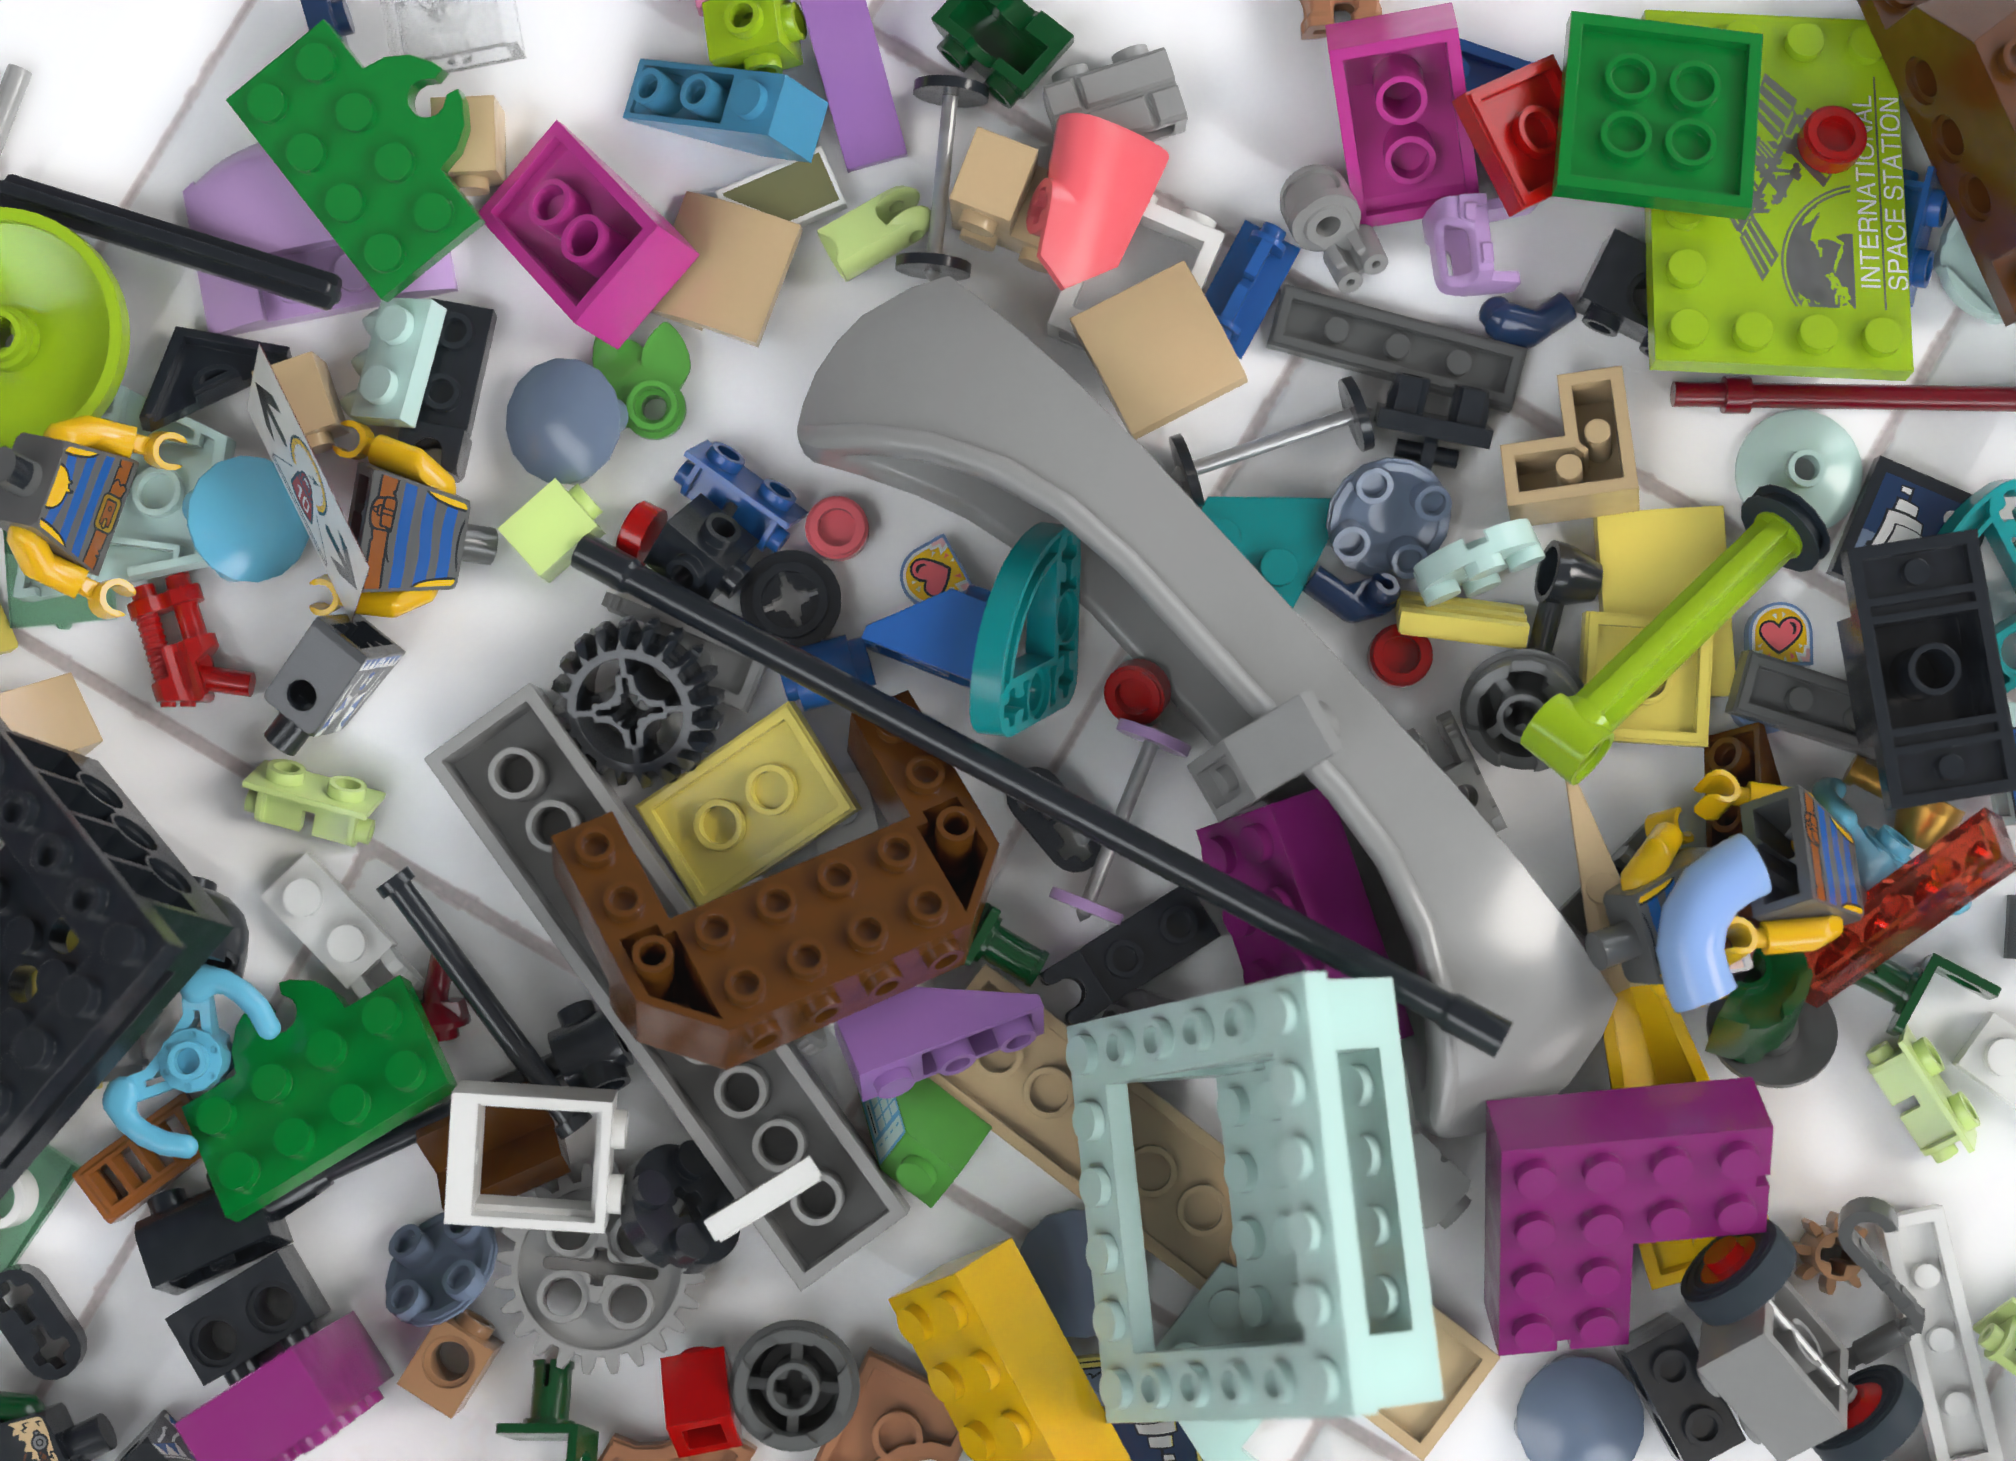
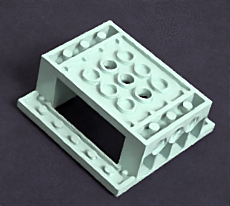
M1302 972L1066 1026L1068 1037L1066 1061L1071 1071L1075 1106L1072 1122L1074 1132L1078 1137L1081 1165L1079 1191L1085 1204L1088 1234L1086 1259L1092 1273L1095 1303L1093 1327L1098 1337L1102 1372L1099 1389L1102 1402L1105 1405L1107 1423L1359 1417L1378 1414V1409L1444 1400L1392 977L1327 980L1326 972ZM1216 1078L1218 1090L1217 1113L1221 1121L1225 1154L1224 1178L1229 1190L1233 1226L1231 1243L1236 1254L1240 1290L1238 1306L1243 1320L1245 1341L1155 1351L1127 1083Z

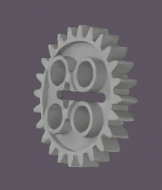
M589 1162L583 1163L581 1182L574 1184L567 1174L557 1178L559 1190L553 1194L542 1185L534 1188L537 1198L591 1201L593 1168ZM613 1162V1174H620L617 1163ZM623 1195V1205H624V1204L626 1203V1202H625V1195ZM679 1199L672 1208L679 1216L686 1204ZM610 1214L604 1234L590 1233L588 1241L576 1250L561 1248L556 1241V1234L553 1230L503 1227L501 1232L515 1242L514 1251L497 1253L496 1260L511 1266V1274L494 1281V1286L499 1289L514 1290L515 1297L500 1309L502 1314L505 1315L520 1312L524 1315L525 1318L514 1331L515 1336L521 1338L534 1331L540 1335L534 1346L533 1354L540 1357L554 1345L559 1348L556 1367L564 1369L576 1354L581 1356L582 1372L585 1375H591L597 1358H604L610 1373L618 1374L620 1355L628 1353L631 1360L638 1367L644 1365L642 1346L649 1342L654 1348L664 1353L668 1349L661 1332L666 1327L680 1333L686 1331V1327L675 1314L679 1307L698 1309L699 1303L686 1294L685 1291L687 1285L705 1283L706 1277L700 1273L681 1274L687 1269L677 1268L671 1264L660 1268L650 1263L643 1256L631 1257L624 1254L619 1243L623 1230L620 1214ZM605 1250L610 1262L624 1266L653 1267L658 1270V1277L654 1280L620 1275H607L604 1278L603 1286H594V1277L589 1273L546 1269L543 1266V1261L546 1257H560L593 1262L598 1257V1251ZM559 1280H573L581 1289L582 1299L579 1307L567 1316L553 1314L547 1305V1294L550 1287ZM625 1286L640 1288L647 1299L645 1313L640 1319L632 1323L618 1321L611 1311V1301L614 1294Z

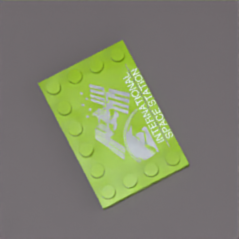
M1645 10L1641 17L1644 20L1763 34L1753 205L1747 219L1740 220L1644 208L1649 370L1906 381L1914 372L1899 92L1866 20ZM1824 106H1841L1853 111L1862 120L1867 131V144L1856 163L1848 170L1837 174L1822 173L1811 168L1802 159L1797 146L1798 134L1808 117L1815 110Z

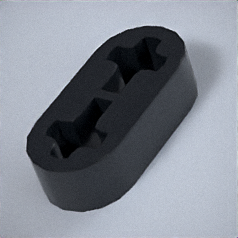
M1038 766L1027 767L1031 771L1067 789L1057 776L1048 769ZM1006 795L1007 805L1013 816L1055 865L1071 873L1085 872L1094 867L1102 845L1090 840L1087 848L1091 856L1087 860L1082 862L1075 855L1065 860L1059 853V850L1064 845V840L1053 827L1057 821L1053 819L1048 821L1042 813L1032 808L1024 811L1019 807L1017 803L1019 801Z
M15 1264L0 1272V1330L25 1367L34 1376L44 1380H58L69 1375L83 1361L87 1352V1337L76 1317L49 1278L38 1267L30 1264ZM8 1280L16 1287L27 1283L32 1288L33 1294L28 1297L26 1302L36 1318L32 1319L26 1308L20 1303L15 1304L11 1308L6 1304L3 1297L11 1290L7 1282ZM39 1324H41L51 1339L56 1340L64 1336L68 1340L70 1346L63 1353L66 1360L65 1363L57 1356L51 1357L48 1360L42 1356L40 1350L46 1345L47 1340L39 1329Z

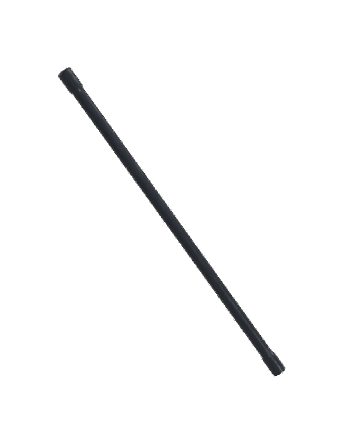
M588 533L577 544L571 558V566L574 569L618 592L628 593L1352 979L1392 977L1395 1002L1435 1022L1442 1031L1493 1058L1496 1057L1514 1023L1506 1017L1462 994L1451 993L653 571L644 566L636 557Z

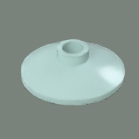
M1809 410L1783 411L1766 418L1749 432L1742 442L1736 457L1735 482L1742 503L1748 497H1752L1760 486L1772 484L1785 487L1801 496L1812 506L1825 523L1827 529L1838 523L1848 514L1858 498L1862 485L1861 457L1851 436L1833 419ZM1799 458L1807 459L1813 464L1815 472L1811 480H1803L1796 474L1795 463Z

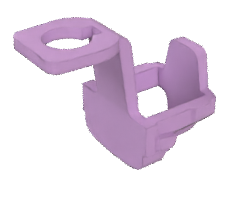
M1486 193L1459 194L1458 196H1447L1437 200L1425 213L1422 219L1424 241L1430 248L1434 281L1439 291L1446 295L1461 297L1513 292L1521 284L1520 273L1518 271H1494V251L1489 222L1528 215L1539 204L1509 217L1500 198L1487 200ZM1446 253L1450 257L1451 261V276H1449L1448 274Z

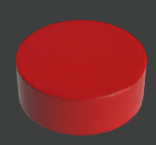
M1824 106L1815 110L1808 117L1798 134L1797 146L1802 159L1811 168L1826 174H1837L1851 168L1863 153L1867 144V131L1862 120L1853 111L1841 106Z
M647 501L637 503L621 526L616 547L636 557L643 565H646L644 560L668 520L667 511Z
M1397 623L1389 625L1378 632L1371 640L1367 651V662L1373 676L1382 684L1393 688H1405L1419 682L1426 676L1433 661V649L1429 638L1400 634Z
M1130 659L1120 664L1107 678L1104 686V698L1108 709L1118 720L1123 718L1146 725L1158 718L1168 706L1171 698V685L1165 672L1155 663L1146 659Z

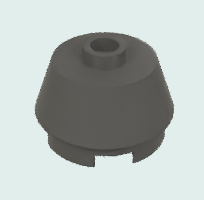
M1513 649L1498 653L1482 662L1471 673L1464 685L1460 699V717L1463 728L1475 750L1494 766L1500 767L1502 765L1513 769L1534 770V772L1549 769L1545 763L1520 744L1521 736L1534 715L1553 696L1559 693H1563L1567 697L1574 696L1584 687V684L1568 664L1547 652L1537 649Z
M785 1320L762 1328L745 1342L732 1366L730 1389L735 1414L743 1427L755 1439L774 1449L800 1452L818 1448L834 1439L844 1430L858 1404L860 1377L856 1361L850 1349L838 1335L814 1322Z

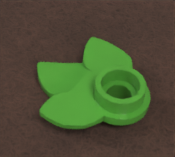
M663 322L651 333L644 347L635 341L627 339L618 350L595 336L592 357L593 367L602 372L615 389L617 398L626 405L629 414L626 428H630L635 434L648 440H662L675 434L682 426L686 417L687 406L681 388L691 370L690 354L678 331L668 322ZM653 399L665 401L667 407L664 416L657 420L646 418L644 412L647 403Z

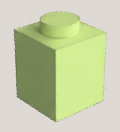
M556 478L497 528L539 577L548 583H551L571 565L573 552L579 541L586 534L590 533L598 538H602L606 534L594 520L603 511L578 483L568 491Z

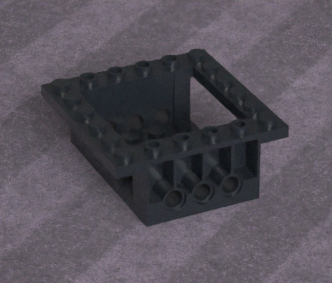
M0 717V838L5 843L0 850L1 1200L234 929V926L98 760L12 731ZM70 929H72L79 938V942L72 951L68 952L66 940ZM37 970V991L30 1000H27L25 993L26 983L31 974Z

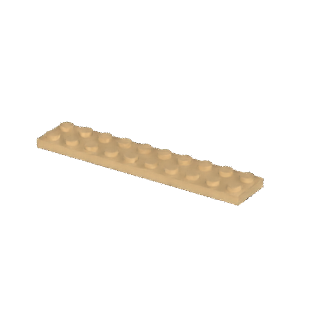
M987 963L984 964L965 989L1025 993ZM1044 1008V1034L1037 1036L1027 1047L1010 1053L999 1050L976 1059L974 1064L958 1074L944 1076L938 1073L928 1077L992 1126L991 1131L1082 1200L1079 1191L1081 1165L1078 1137L1074 1132L1072 1122L1075 1108L1072 1076L1066 1061V1047L1068 1044L1067 1024ZM1127 1083L1144 1248L1200 1290L1221 1261L1237 1267L1236 1254L1231 1243L1233 1226L1229 1190L1224 1178V1145L1144 1083ZM1433 1304L1444 1400L1378 1409V1414L1364 1416L1421 1461L1426 1459L1501 1358L1496 1352Z

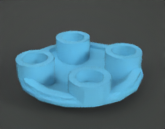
M240 455L217 462L198 479L194 489L188 492L183 500L182 511L187 520V527L195 550L211 569L215 570L222 579L228 582L246 581L258 583L282 575L300 559L309 540V535L274 463L266 458Z

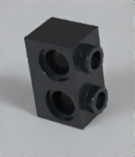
M291 1244L277 1250L165 1318V1321L203 1386L221 1376H224L228 1385L231 1386L264 1365L258 1355L259 1353L278 1342L286 1351L318 1332L319 1329L314 1320L329 1312L331 1308L295 1246ZM272 1287L282 1288L290 1295L293 1302V1310L289 1319L278 1318L270 1311L267 1304V1296ZM216 1321L226 1322L234 1329L237 1343L232 1353L222 1351L215 1345L212 1338V1329Z
M1666 1312L1630 1331L1629 1344L1613 1346L1669 1453L1676 1461H1709L1747 1440L1725 1400L1721 1396L1714 1397L1701 1382L1697 1372L1699 1350L1684 1322Z

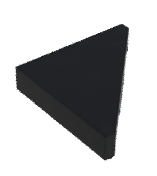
M176 326L139 415L142 430L153 432L250 387L253 377L251 372L254 371L259 344L270 365L292 358L290 347Z

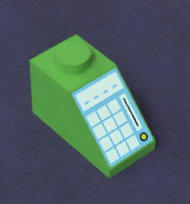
M929 1078L915 1082L910 1090L894 1098L882 1099L878 1096L863 1102L859 1094L879 1168L930 1208L936 1204L958 1177L993 1128Z

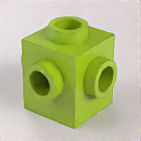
M709 0L702 2L709 61L715 67L782 74L783 70L804 65L800 40L806 39L807 28L802 10L796 2H791L790 0Z

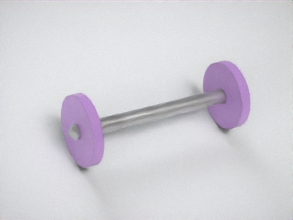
M1120 718L1116 727L1121 733L1143 742L1115 812L1116 816L1128 822L1157 750L1161 749L1187 758L1191 749L1189 744L1165 734L1161 722L1148 727ZM1104 846L1101 847L1081 897L1054 886L1049 897L1077 908L1076 913L1080 922L1094 915L1120 925L1124 917L1123 914L1096 903L1116 853Z

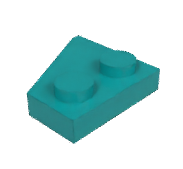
M1208 496L1201 510L1293 609L1329 540L1326 519L1331 498Z

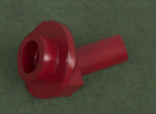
M431 954L423 988V999H420V1002L438 1042L459 1037V1028L471 1022V1015L469 1014L465 998L449 997L451 979Z

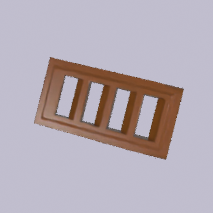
M182 1092L145 1120L163 1130L173 1132L167 1122L176 1116L187 1132L192 1135L181 1107L194 1099L189 1093ZM123 1135L74 1171L72 1176L104 1220L109 1224H113L126 1219L151 1197L158 1194L202 1160L199 1150H197V1153L192 1158L172 1157L174 1161L166 1166L157 1153L137 1145L126 1135ZM131 1150L151 1176L145 1183L124 1157ZM111 1169L129 1193L127 1196L123 1197L104 1172L105 1170Z

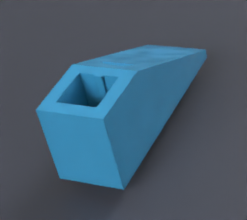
M640 58L623 118L630 122L762 157L811 163L829 103L787 74Z

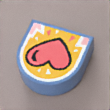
M944 533L909 553L903 561L900 570L902 589L906 597L913 604H917L951 588L966 593L969 584L973 585Z
M1787 602L1767 604L1753 612L1745 624L1744 651L1752 650L1802 667L1814 665L1813 631L1810 620L1799 607Z

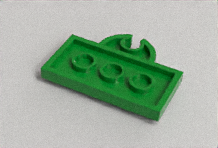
M323 19L230 95L226 101L380 299L389 302L486 223L448 174L450 169L463 155L471 131L469 104L465 94L461 90L456 89L446 95L443 108L438 114L432 117L419 116L416 111L415 101L420 90L428 85L442 84L449 74L432 61L409 54L383 57L364 67L334 27Z
M399 975L351 1005L343 996L314 980L290 979L279 982L281 994L295 1003L297 1014L291 1027L279 1033L272 1040L261 1038L248 1015L244 1012L236 1026L231 1050L236 1074L181 1107L190 1131L198 1142L199 1153L226 1218L236 1222L242 1221L452 1094V1091L457 1086V1082L411 981ZM271 1005V1007H272V1009H273V1011H274V1013H275V1015H276V1010H275L274 1007Z

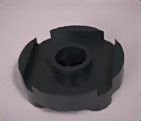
M694 1140L684 1141L680 1145L664 1144L648 1151L627 1169L624 1174L626 1203L621 1206L620 1219L632 1245L650 1263L660 1268L671 1264L677 1268L687 1269L681 1274H697L718 1263L734 1249L739 1240L740 1231L722 1242L719 1240L715 1242L704 1223L711 1214L731 1203L735 1198ZM676 1197L685 1202L691 1217L688 1214L679 1217L672 1207L677 1203Z

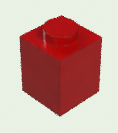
M696 1346L682 1351L679 1355L660 1358L665 1424L678 1457L684 1458L743 1446L741 1423L734 1411L730 1389L732 1365L725 1347L710 1348Z

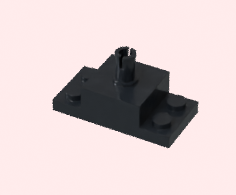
M1971 529L1841 551L1840 557L1851 617L1837 621L1858 747L1859 749L1874 747L1885 811L2016 791V744L1978 530Z

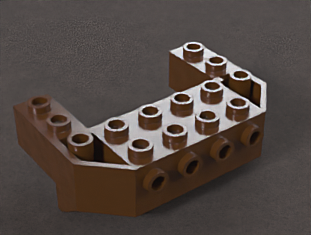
M909 690L892 696L921 712ZM851 713L847 753L889 826L670 919L613 811L552 835L551 848L554 876L609 981V1000L615 1015L637 1042L729 1070L964 965L992 886L1000 843L955 767Z

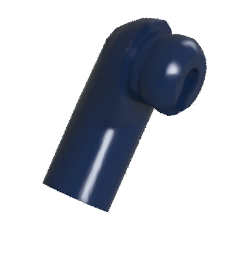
M1561 292L1533 310L1509 303L1502 296H1494L1487 299L1479 310V321L1485 326V331L1491 338L1524 348L1536 346L1577 318L1573 305Z
M1320 565L1306 583L1303 592L1343 621L1356 623L1382 617L1391 612L1396 607L1397 600L1400 598L1401 585L1394 575L1387 572L1375 573L1371 578L1346 584Z

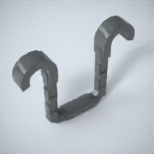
M1858 1197L1850 1200L1841 1208L1838 1215V1241L1850 1258L1868 1273L1873 1282L1882 1292L1884 1291L1891 1302L1906 1317L1903 1319L1895 1318L1853 1341L1852 1347L1847 1348L1849 1351L1848 1369L1855 1370L1856 1366L1861 1363L1867 1365L1911 1341V1336L1916 1333L1922 1334L1925 1321V1308L1918 1304L1915 1297L1896 1279V1276L1876 1257L1869 1244L1854 1229L1858 1224L1871 1222L1879 1225L1885 1233L1899 1231L1898 1215L1894 1208L1886 1201L1875 1197Z

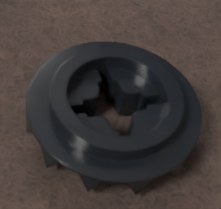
M783 550L762 558L752 567L753 572L742 586L740 594V608L744 619L797 647L819 642L831 634L841 613V590L834 573L821 559L799 550ZM785 575L788 583L792 584L797 593L806 591L808 594L815 591L818 592L817 595L809 597L810 601L804 602L801 605L802 616H800L802 625L798 627L795 620L791 619L786 610L765 612L766 608L774 606V602L782 598L781 588L784 586L780 577Z

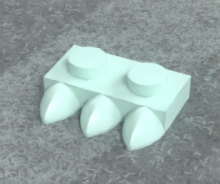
M393 298L389 302L381 299L379 308L373 310L362 319L364 328L371 336L369 347L358 353L351 360L353 368L360 376L357 389L352 390L340 400L344 412L351 419L365 425L403 428L416 427L445 319L446 308L432 299Z

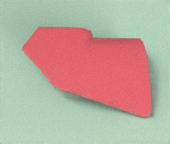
M1066 113L1058 117L1047 169L1048 178H1044L1034 191L1026 219L1027 231L1032 235L1040 237L1037 258L1061 291L1119 266L1169 160L1168 152L1149 139L1118 124L1083 113Z

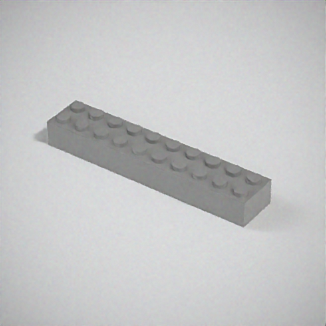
M528 683L423 759L735 1199L739 1198L809 1155L812 1157L822 1174L820 1177L821 1181L752 1223L798 1289L803 1291L908 1215L911 1206L889 1175L879 1168L874 1154L793 1041L726 1070L637 1042L615 1015L609 1000V981L554 876L551 836L613 811L669 919L697 906L605 776L596 772L594 768L595 762L590 755L585 756L579 748L580 744L577 739L569 736L563 717L554 715L552 711L553 703L543 689Z

